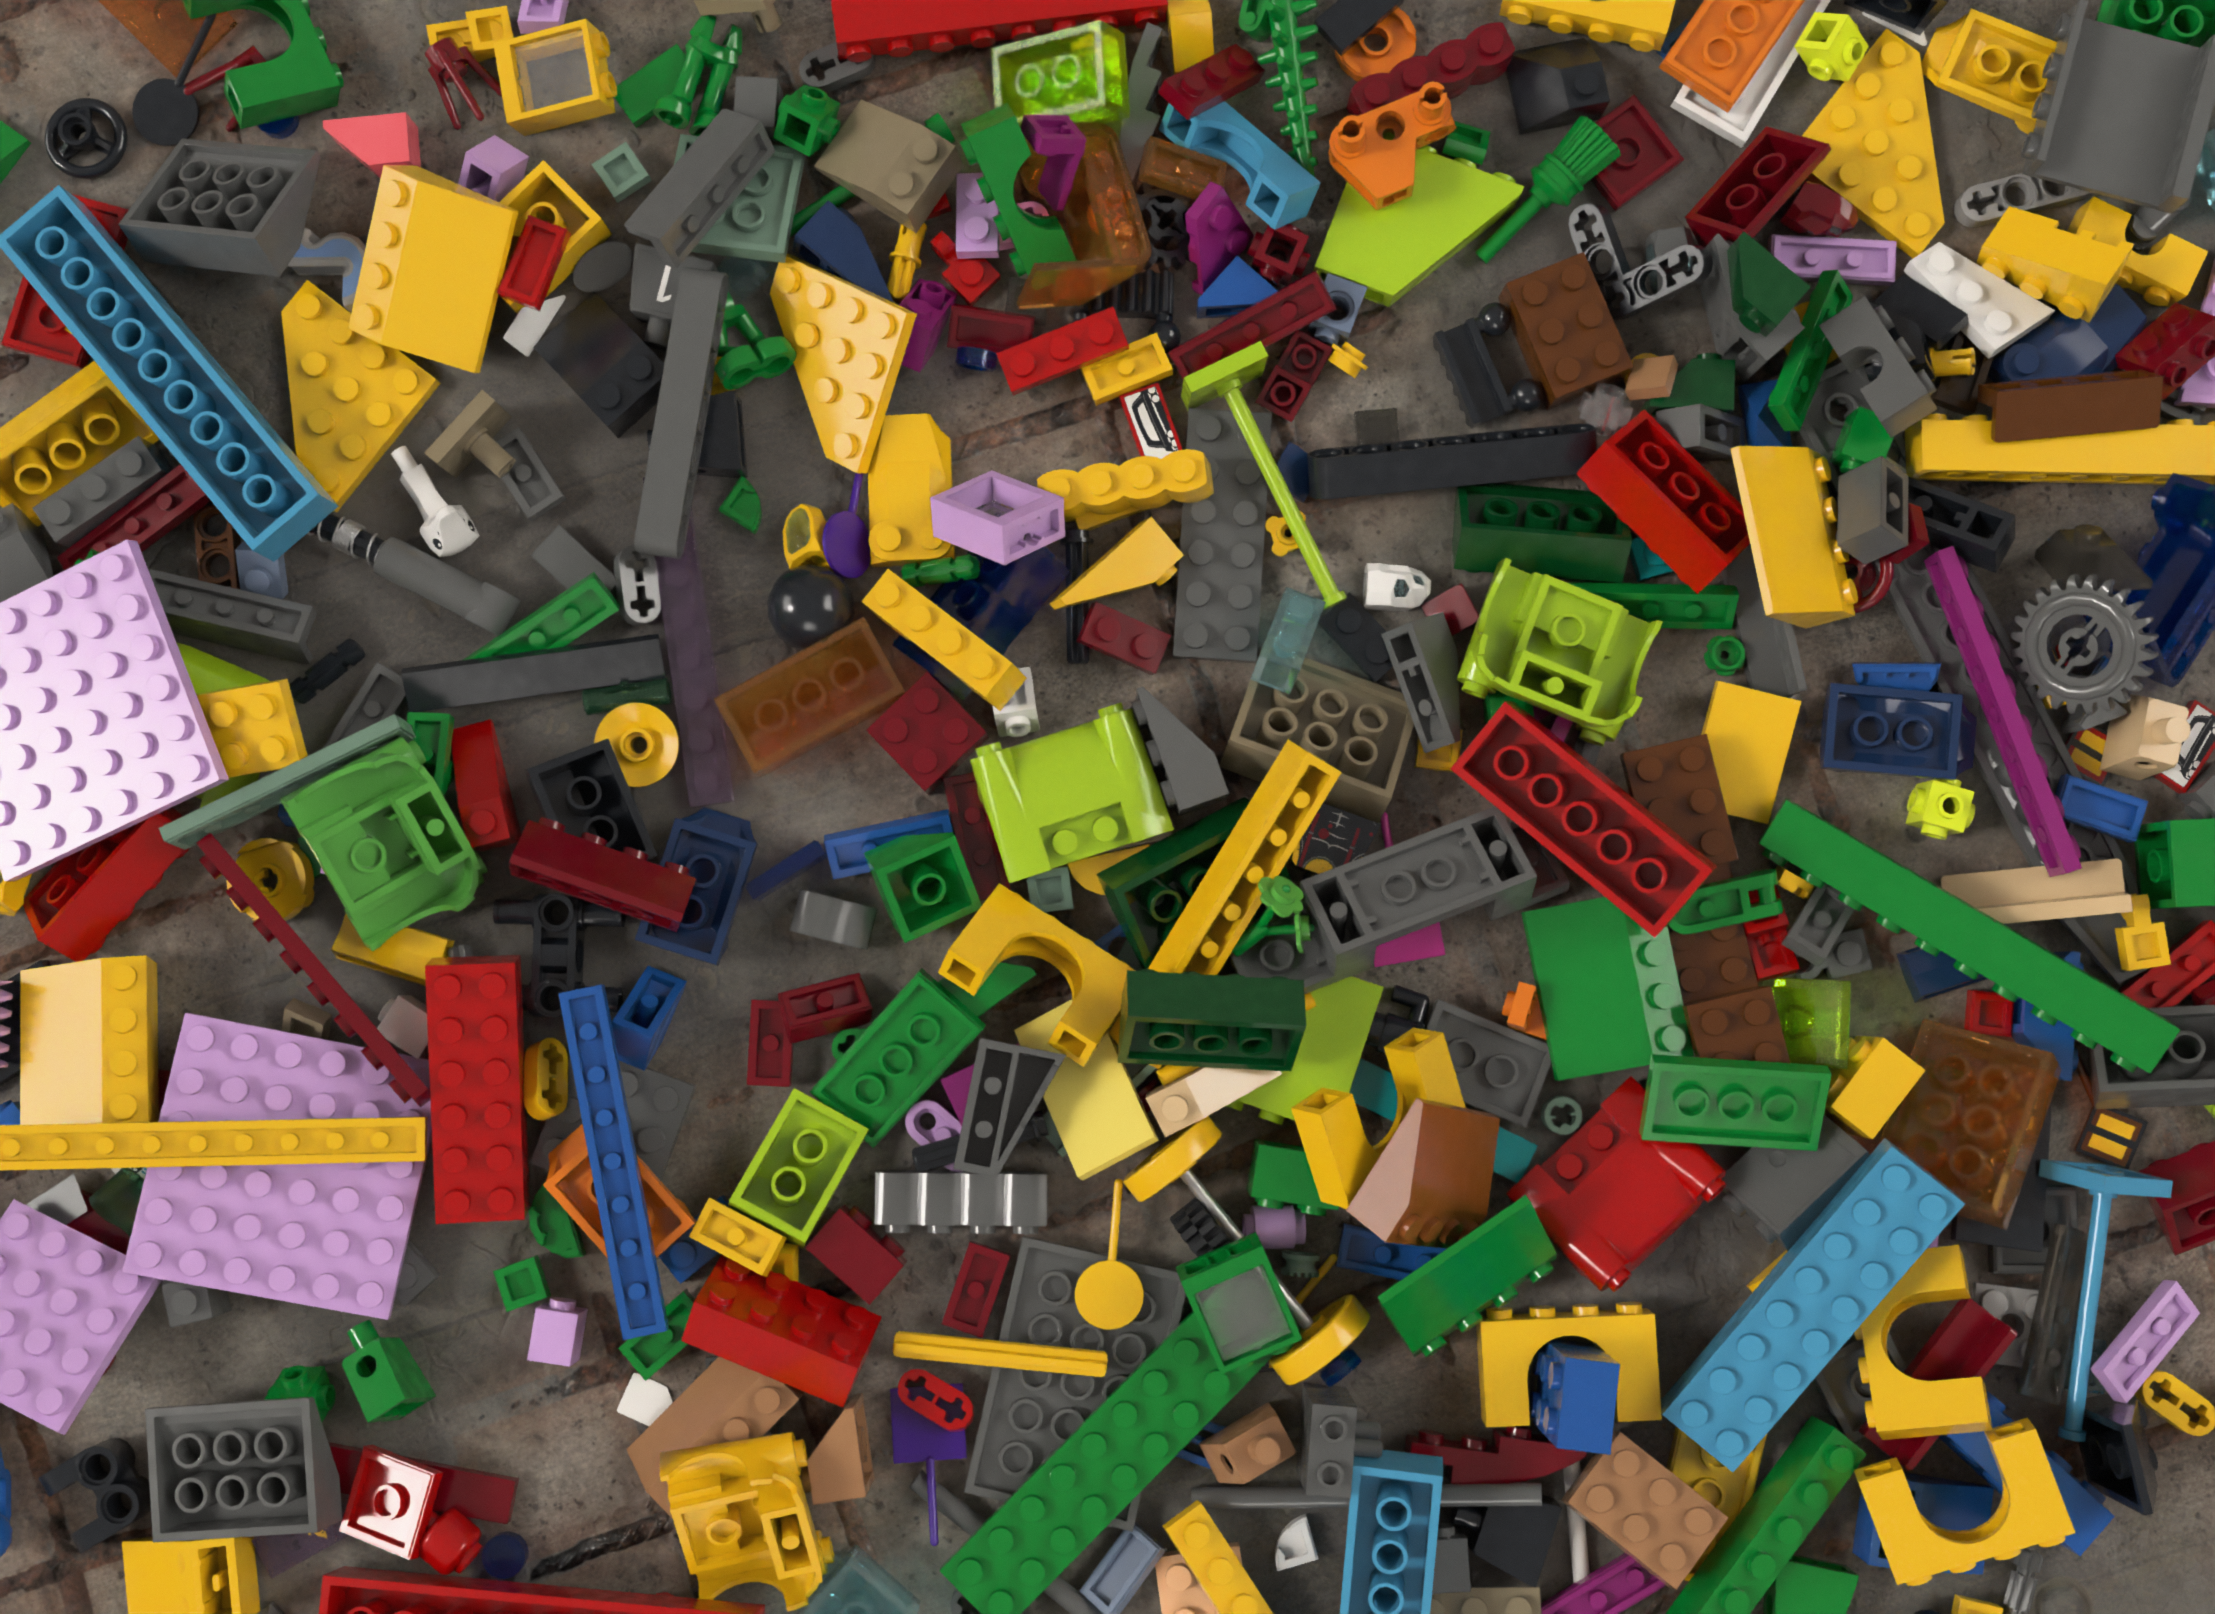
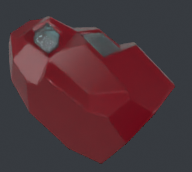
M1805 181L1791 199L1779 222L1798 234L1805 232L1812 237L1825 234L1838 238L1855 227L1858 221V212L1852 204L1834 191L1821 184Z

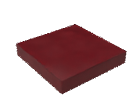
M1635 94L1595 122L1618 146L1621 153L1619 158L1591 179L1615 212L1684 161V158Z

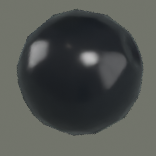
M813 564L791 568L783 573L774 583L767 601L768 618L778 637L793 648L811 652L831 648L839 643L848 633L855 615L854 598L844 578L836 574L832 569Z

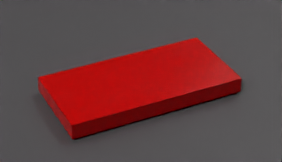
M72 194L87 206L124 250L128 238L118 224L126 215L128 209ZM23 275L1 345L11 350L83 369L87 366L90 355L71 333L64 330L66 326Z

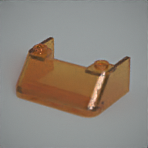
M1100 122L1074 123L1087 140L1085 152L1082 158H1080L1073 180V188L1068 195L1063 215L1077 261L1034 263L1017 300L1018 309L1083 305L1141 272L1151 256V244L1119 138L1116 132L1106 124ZM1025 138L1031 155L1022 164L1018 172L1021 174L1027 191L1038 198L1045 199L1039 192L1038 185L1048 156L1038 154Z

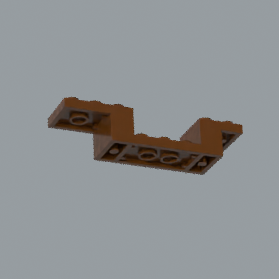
M1707 734L1620 754L1629 795L1717 866L1703 884L1730 879L1731 876L1727 862L1738 860L1739 858ZM1743 923L1693 934H1680L1668 927L1684 1004L1682 1007L1695 1057L1790 1063L1771 986H1758Z

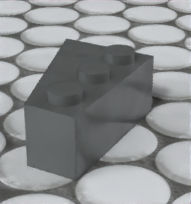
M983 1038L979 1039L953 1169L998 1177L1066 1055Z

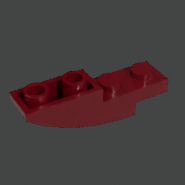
M1528 1426L1506 1427V1430L1493 1429L1492 1446L1487 1445L1488 1440L1485 1438L1463 1435L1461 1441L1444 1439V1433L1424 1429L1419 1430L1418 1436L1407 1434L1405 1443L1406 1453L1443 1457V1465H1446L1445 1475L1452 1484H1508L1523 1482L1564 1469L1585 1458L1587 1453L1558 1449L1544 1435L1532 1434V1428Z

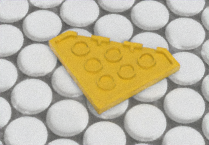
M1886 28L1858 64L1849 81L1843 82L1803 133V137L1828 143L1831 147L1829 154L1807 179L1810 182L1827 187L1846 199L1857 210L1858 218L1887 240L1896 241V246L1913 259L1923 252L1945 221L1920 53Z
M787 254L785 263L778 262L769 294L784 337L789 340L796 351V359L793 363L826 458L855 473H867L917 313L798 257Z
M306 280L281 311L295 451L299 460L336 502L338 507L334 511L337 513L441 383L398 349L379 344L348 329L351 313L309 280Z

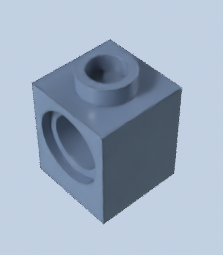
M1327 273L1324 284L1335 305L1345 311L1346 318L1336 321L1325 315L1310 323L1307 331L1315 333L1314 337L1329 345L1334 343L1337 345L1340 342L1344 344L1345 341H1348L1367 287Z

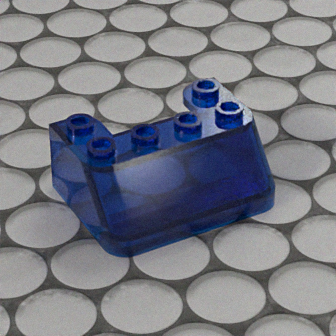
M2172 473L2165 486H2161L2156 490L2151 501V509L2154 511V517L2159 530L2152 541L2147 542L2140 550L2137 564L2130 575L2124 577L2119 582L2117 589L2113 588L2112 593L2115 595L2125 588H2131V593L2125 603L2130 605L2138 601H2144L2145 604L2136 613L2137 618L2154 617V620L2142 628L2144 633L2159 635V638L2145 644V648L2157 651L2159 655L2152 660L2142 661V663L2154 670L2153 674L2147 676L2148 678L2168 687H2175L2180 683L2215 629V485ZM2083 615L2086 622L2091 621L2092 617ZM2111 639V646L2108 652L2112 654L2113 642Z

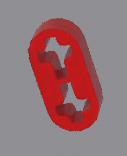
M912 1369L900 1378L898 1395L908 1408L950 1432H960L972 1423L974 1406L970 1398L963 1392L922 1369ZM921 1378L926 1379L924 1387L935 1395L933 1400L930 1402L922 1396H918L915 1401L910 1400L911 1392L907 1388L910 1381L918 1383ZM941 1399L951 1405H954L957 1400L963 1401L961 1409L966 1415L962 1420L955 1418L951 1423L946 1422L948 1414L937 1405Z

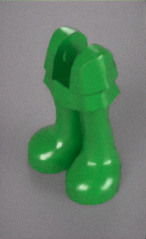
M714 15L701 16L690 30L691 39L685 45L686 57L677 83L670 95H663L657 99L653 108V114L667 125L676 129H685L691 118L692 102L704 66L711 68L702 99L689 129V133L693 136H700L721 111L733 70L738 68V56L742 55V29L734 24H730L722 41V46L710 41L716 23V16Z

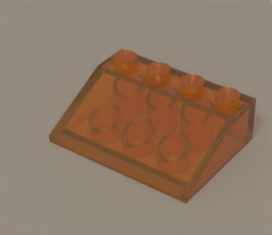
M1923 1019L1910 1058L1926 1071L1887 1120L1879 1144L1886 1138L1954 1191L1965 1203L1957 1213L1958 1215L2007 1230L2062 1069L2054 1053Z

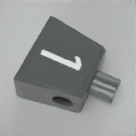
M636 243L630 311L637 320L648 323L643 341L646 345L660 350H667L682 268L691 267L719 272L713 261L688 255L679 267L675 269L664 265L655 247Z

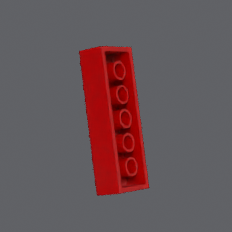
M1505 701L1450 768L1654 938L1663 931L1717 868L1707 857L1514 701Z
M521 955L432 958L425 965L435 1222L436 1224L525 1220L530 1208L527 1113L523 1101L524 1033Z

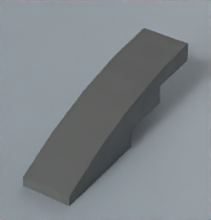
M1149 22L1145 26L1132 62L1123 102L1119 140L1120 199L1124 202L1128 194L1132 190L1134 191L1160 132L1161 116L1150 111L1161 87L1162 72L1153 69L1152 66L1162 45V28Z

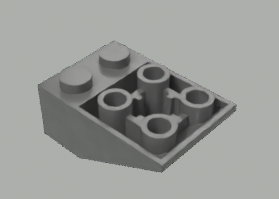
M1718 233L1706 246V249L1712 256L1713 267L1708 278L1699 283L1716 352L1721 354L1724 360H1735V373L1745 383L1804 329V326L1800 323V317L1794 308L1791 309L1767 337H1764L1760 332L1754 333L1743 326L1739 320V315L1732 309L1727 250L1733 242L1724 240Z
M1143 686L1137 688L1136 700L1131 702V708H1133L1139 730L1147 729L1150 741L1145 742V747L1153 770L1160 768L1165 781L1160 782L1159 788L1167 810L1175 808L1178 817L1224 801L1229 792L1215 753Z

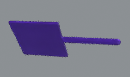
M963 1383L949 1384L963 1392ZM924 1386L907 1387L911 1392L909 1399L915 1401L918 1396H922L931 1402L935 1396ZM898 1388L890 1389L893 1462L898 1464L926 1461L930 1544L937 1546L939 1538L934 1461L967 1458L965 1429L960 1432H950L908 1408L901 1401L898 1395ZM941 1399L937 1405L948 1414L946 1422L951 1423L955 1418L962 1420L965 1417L964 1411L961 1409L963 1403L961 1400H957L954 1405H951Z

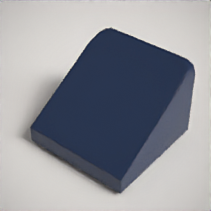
M1289 442L1278 460L1277 466L1292 497L1304 503L1309 495L1308 453L1294 443Z

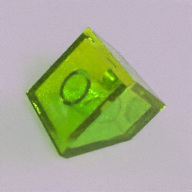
M1775 978L1774 986H1771L1790 1063L1827 1065L1828 1068L1848 1069L1851 981Z

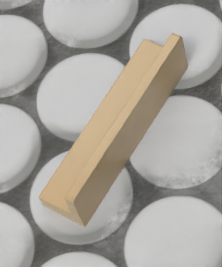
M2117 858L2080 862L2081 869L2054 877H2049L2047 869L2043 865L1944 875L1940 878L1941 888L2002 924L2133 912L2131 894L2125 893L2122 862Z

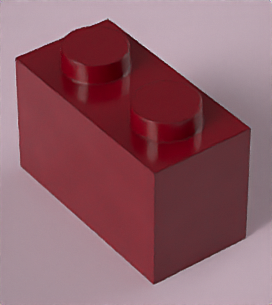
M844 1204L805 1248L870 1305L908 1260L902 1256L905 1249L893 1237L885 1234L882 1238L870 1227L873 1221L863 1210L855 1205L849 1209Z

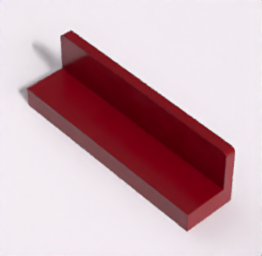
M1960 1299L1903 1373L1923 1381L1980 1376L1984 1379L2016 1338L2018 1332L1998 1320L1973 1299ZM1867 1420L1858 1430L1892 1458L1897 1457L1899 1463L1908 1471H1912L1940 1436L1882 1440L1876 1428H1869Z

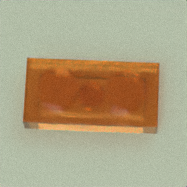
M1150 136L1144 145L1138 180L1196 200L1210 181L1224 187L1228 163Z

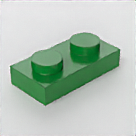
M687 1289L665 1307L669 1324L667 1331L628 1339L618 1348L645 1381L688 1345L682 1342L681 1339L695 1298Z

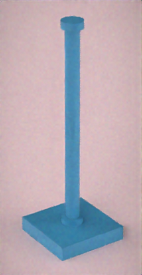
M2041 1159L2038 1176L2089 1189V1194L2093 1195L2064 1426L2062 1425L2058 1428L2059 1437L2071 1441L2085 1442L2087 1432L2082 1427L2112 1198H2117L2118 1194L2171 1198L2173 1181L2108 1164Z

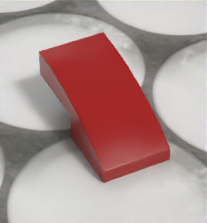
M1774 885L1776 898H1780L1777 886ZM1757 889L1748 891L1750 904L1759 901ZM1784 906L1783 913L1743 922L1757 982L1794 974L1800 969L1795 953L1781 944L1787 935L1786 928L1789 926Z

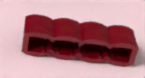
M1494 22L1482 25L1473 30L1466 39L1449 40L1436 46L1428 56L1410 57L1398 63L1389 73H1376L1361 79L1351 89L1346 109L1349 115L1359 116L1418 92L1428 82L1442 84L1445 88L1443 93L1447 92L1449 100L1454 99L1465 92L1470 85H1483L1499 78L1506 71L1514 54L1515 47L1503 23Z

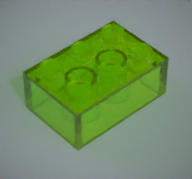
M1098 20L991 48L995 108L1008 102L1019 126H1021L1024 115H1068L1078 129L1130 118L1125 34L1107 23Z

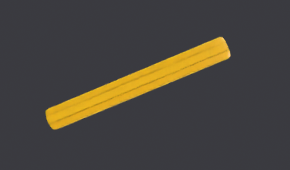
M907 1331L896 1332L893 1342V1354L901 1358L1103 1377L1107 1371L1108 1356L1105 1351Z

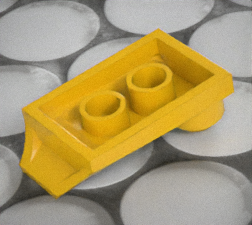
M1971 8L1966 15L1957 21L1936 28L1921 61L1922 72L1935 86L2015 120L2017 127L2024 133L2029 134L2034 131L2037 120L2032 118L2035 101L2038 95L2044 92L2047 79L2042 78L2043 69L2049 55L2052 52L2055 53L2057 42Z
M931 414L885 415L868 469L870 528L868 542L872 567L904 566L905 564L916 562L921 564L923 561L949 557L955 559V545L933 537L930 497L953 488L951 440L941 431Z

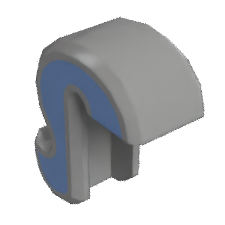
M304 228L300 248L288 266L292 267L299 276L343 275L342 302L343 306L349 312H352L366 245L358 237L345 232L330 233L320 239L310 229Z

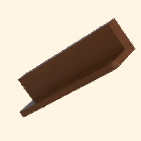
M2138 369L1978 384V402L1993 407L1991 439L1997 443L2156 428L2160 423L2163 376Z

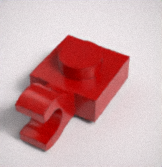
M943 231L930 241L932 251L948 266L942 273V278L969 306H973L1001 279V275L985 258L958 259L956 244Z

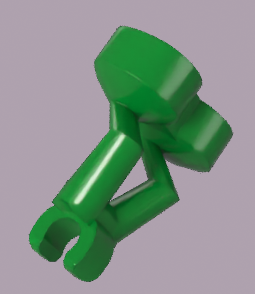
M728 292L717 357L722 358L715 366V373L724 388L727 390L739 389L750 383L754 378L760 376L763 378H774L786 372L796 359V351L789 340L785 337L766 338L742 304L734 305V301ZM735 326L751 346H728L727 328Z

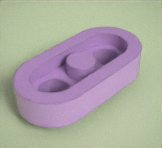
M934 1100L917 1102L909 1109L905 1119L909 1135L921 1146L961 1133L962 1126L959 1120L942 1104ZM924 1113L934 1115L936 1124L933 1128L926 1129L921 1125L920 1118ZM954 1163L944 1166L954 1172H963L953 1169Z

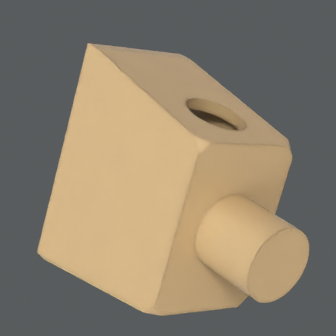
M2130 694L2131 700L2129 702H2118L2127 713L2109 721L2100 770L2138 781L2174 768L2179 760L2182 742L2187 740L2190 735V725L2187 722L2189 714L2187 707Z

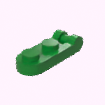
M1758 870L1748 875L1701 885L1667 926L1680 934H1693L1783 913L1781 898H1776L1774 887L1778 883L1776 870ZM1757 889L1759 901L1750 904L1748 891Z

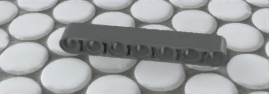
M683 267L680 273L635 531L634 545L636 553L680 559L684 551L728 296V274L724 272Z

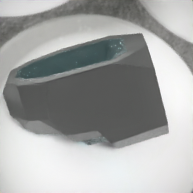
M1676 227L1660 229L1649 234L1645 240L1646 263L1679 246L1686 244L1694 245L1691 229ZM1688 256L1689 262L1678 269L1671 268L1674 274L1682 271L1691 272L1693 270V257ZM1654 270L1648 274L1653 295L1660 291L1663 283L1660 273ZM1674 296L1665 301H1672Z

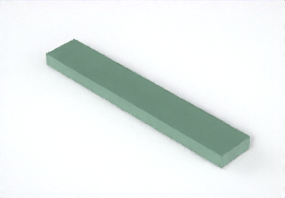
M396 714L391 715L300 759V761H296L160 827V833L164 842L186 850L197 845L196 842L208 833L215 836L281 804L279 798L399 737L409 742L414 740L416 736L408 722Z

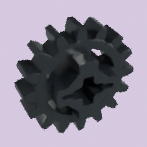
M1158 179L1152 189L1147 182H1143L1137 189V192L1132 190L1124 199L1126 204H1123L1117 212V215L1124 220L1120 221L1115 227L1116 232L1126 234V237L1119 245L1121 248L1131 246L1134 251L1130 256V260L1133 262L1139 257L1143 258L1144 270L1150 269L1156 263L1160 272L1168 270L1171 264L1178 271L1186 264V260L1191 262L1188 251L1190 236L1186 230L1185 214L1192 206L1189 201L1193 193L1189 191L1183 196L1179 194V183L1177 182L1170 189H1165L1163 179ZM1159 222L1165 226L1164 230L1158 227Z

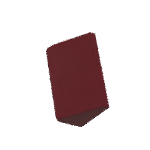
M860 973L778 993L779 1005L789 1043H796L861 1026L871 1021L873 1008Z

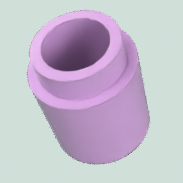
M1252 1205L1250 1214H1243L1242 1233L1244 1236H1248L1256 1232L1264 1249H1293L1295 1244L1305 1243V1213L1300 1212V1210H1294L1293 1205H1284L1283 1209Z

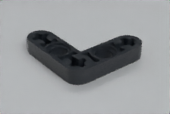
M1585 203L1576 207L1570 215L1568 225L1578 254L1584 252L1613 320L1630 318L1703 282L1712 271L1713 260L1710 252L1703 246L1688 244L1679 246L1630 270L1612 217L1605 207ZM1588 216L1596 217V222L1591 225L1592 231L1584 229V224L1589 221ZM1596 238L1605 239L1604 242L1595 243L1597 242ZM1607 250L1612 256V266L1609 271L1602 274L1596 268V257L1601 251ZM1688 256L1697 257L1698 263L1692 267L1693 272L1682 271L1674 274L1671 268L1678 269L1689 262ZM1656 270L1662 276L1663 283L1660 291L1651 295L1645 287V280L1650 272ZM1617 277L1619 278L1618 281L1611 282L1612 286H1606L1603 284L1604 281H1611L1616 279ZM1616 293L1624 294V300L1619 303L1620 308L1612 307L1611 302L1616 299Z

